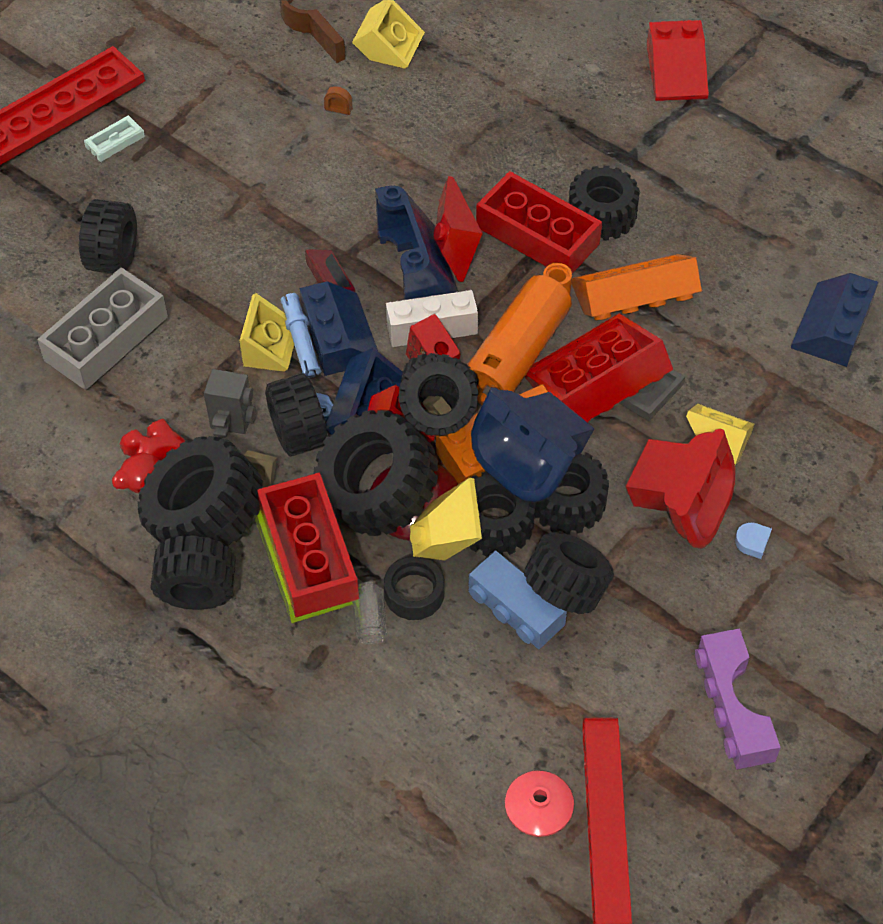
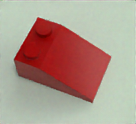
M701 20L649 22L646 46L655 101L708 99L705 37Z

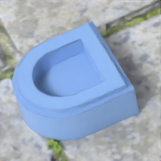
M745 523L737 530L735 544L742 553L762 559L772 528L757 523Z

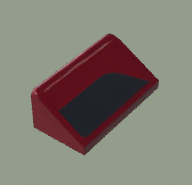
M305 250L306 263L318 284L328 281L355 292L354 286L332 250Z

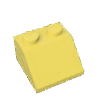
M383 0L369 9L352 43L371 61L406 68L425 32L394 0Z

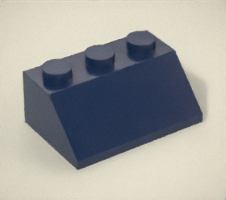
M853 273L818 282L791 344V348L847 367L871 308L879 282Z
M328 281L299 288L302 311L308 317L309 324L307 327L324 376L345 371L351 357L372 348L378 351L356 292Z
M374 348L351 357L326 423L327 431L333 435L335 432L334 428L340 423L343 425L347 423V418L355 414L359 417L362 416V412L368 411L371 396L395 384L400 387L403 371Z

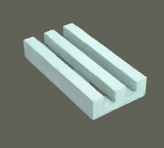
M126 116L84 140V144L102 162L144 138L145 135L144 130L130 116Z

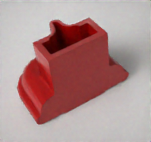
M716 429L713 432L699 434L688 444L649 439L625 486L633 506L669 512L677 533L682 538L687 539L692 547L703 549L709 545L715 537L734 492L736 468L725 431L723 429Z

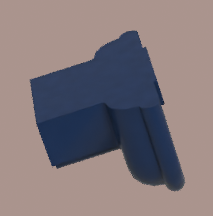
M490 388L475 418L471 431V443L476 460L488 474L521 500L539 502L549 498L559 487L575 455L582 453L594 428L551 392L523 398L512 391Z

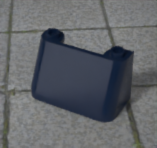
M395 185L375 188L377 235L380 244L390 241L396 245L398 252L408 250L400 258L401 270L403 272L404 300L458 292L450 267L434 239L435 225L403 188Z

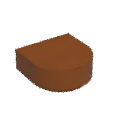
M330 87L324 97V108L328 111L350 115L353 109L352 97L344 88Z

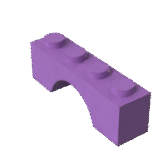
M740 628L701 636L699 648L695 650L696 663L699 669H704L706 675L704 680L705 690L708 698H713L716 706L714 708L716 724L718 728L723 727L726 736L724 738V748L729 759L733 758L736 770L776 762L781 747L771 718L746 709L738 701L733 690L732 683L745 673L750 658Z

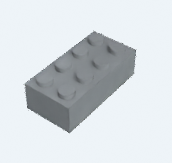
M121 267L37 339L44 361L84 390H87L168 318L164 296Z

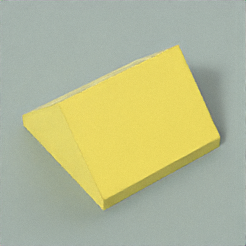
M257 293L252 295L240 338L243 366L285 372L289 368L294 348L291 332L286 329L285 325L286 315Z

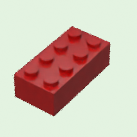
M511 171L476 205V222L482 231L546 267L552 263H562L567 265L573 274L600 244L602 221Z
M320 472L258 489L261 514L295 618L358 600V580Z

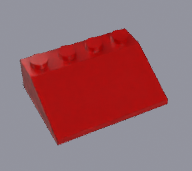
M619 313L534 363L525 375V378L533 388L543 384L548 392H551L588 423L589 420L602 412L611 410L614 405L625 398L636 395L640 389L650 383L661 380L665 374L673 370L663 340Z

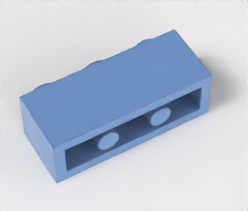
M496 550L469 574V593L472 598L480 604L484 603L500 622L508 623L513 627L517 635L525 643H531L537 649H540L565 626L567 611L553 606L536 594L532 587L528 585L524 573Z

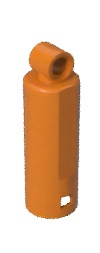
M552 263L544 269L543 275L529 278L468 363L471 367L470 370L476 373V379H478L477 403L483 404L487 396L483 391L487 385L498 390L515 392L570 311L572 306L570 296L572 271L567 265Z

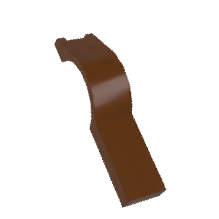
M280 0L281 17L287 26L302 33H310L336 63L345 60L344 39L317 9H298L290 5L293 0Z

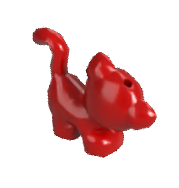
M160 419L147 427L146 436H143L136 429L131 430L122 436L120 441V448L123 454L131 457L123 461L120 470L114 474L112 478L113 487L116 489L128 488L130 491L139 494L140 489L145 486L144 480L147 474L153 472V466L158 460L162 461L167 456V452L172 448L176 450L185 440L173 431L165 419Z

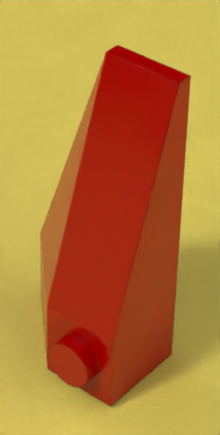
M448 176L439 199L434 239L456 279L459 282H464L483 233L454 177Z

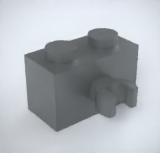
M212 369L204 391V398L210 428L215 429L214 436L226 438L228 432L246 434L249 423H254L256 406L252 405L254 391L249 386L248 375Z

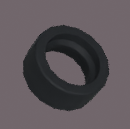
M407 556L394 562L384 576V597L389 609L398 617L407 620H422L432 616L441 607L444 600V575L439 566L430 559ZM419 575L432 582L433 591L425 599L408 601L397 595L395 585L404 577Z

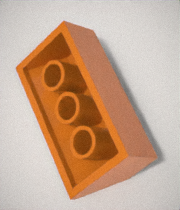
M681 254L574 277L571 283L583 313L594 317V320L610 318L611 312L620 310L622 314L636 312L639 310L638 306L648 304L649 307L662 306L666 304L665 300L676 298V301L688 300L693 298V293L702 291L696 257Z

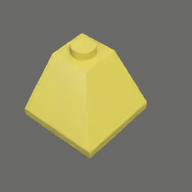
M700 404L688 410L686 417L696 436L702 433L713 432L716 429H723L725 431L736 465L742 456L755 424Z
M474 478L466 479L433 500L410 526L413 557L445 561L482 539Z

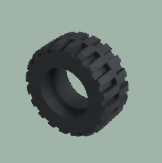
M374 410L364 411L362 416L359 417L355 414L347 418L348 422L344 425L338 424L334 428L335 432L333 435L325 438L323 450L317 453L315 461L318 462V466L314 467L313 474L320 472L336 519L360 534L367 533L369 536H379L383 532L387 535L396 532V527L398 526L406 527L412 523L410 521L411 518L415 515L419 517L424 511L422 507L425 502H430L433 496L431 489L437 485L438 476L434 471H438V460L434 457L435 450L427 441V438L397 413L392 414L387 410H378L377 413ZM393 453V463L384 481L373 490L359 494V481L369 463L383 454Z
M196 437L192 442L187 440L181 443L180 447L176 450L172 448L166 453L167 456L162 461L158 460L153 466V472L147 474L144 480L145 486L140 489L138 514L142 526L159 543L165 542L169 538L190 535L208 537L222 542L225 546H228L233 541H239L243 537L241 534L245 529L249 530L254 523V515H258L260 511L257 490L263 487V481L258 470L232 442L221 437Z

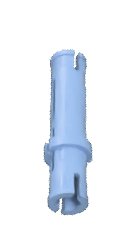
M296 293L286 294L288 301H286L284 296L280 299L287 319L285 321L286 329L291 332L302 373L308 378L316 376L314 370L319 375L321 368L319 367L308 331V317L303 314L299 295Z

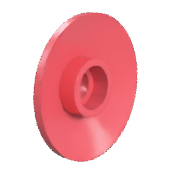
M531 771L516 778L509 786L505 797V809L509 820L518 830L531 836L545 837L561 831L568 824L573 814L574 799L569 786L557 775L546 771ZM543 795L546 797V800L540 803L534 800V796Z

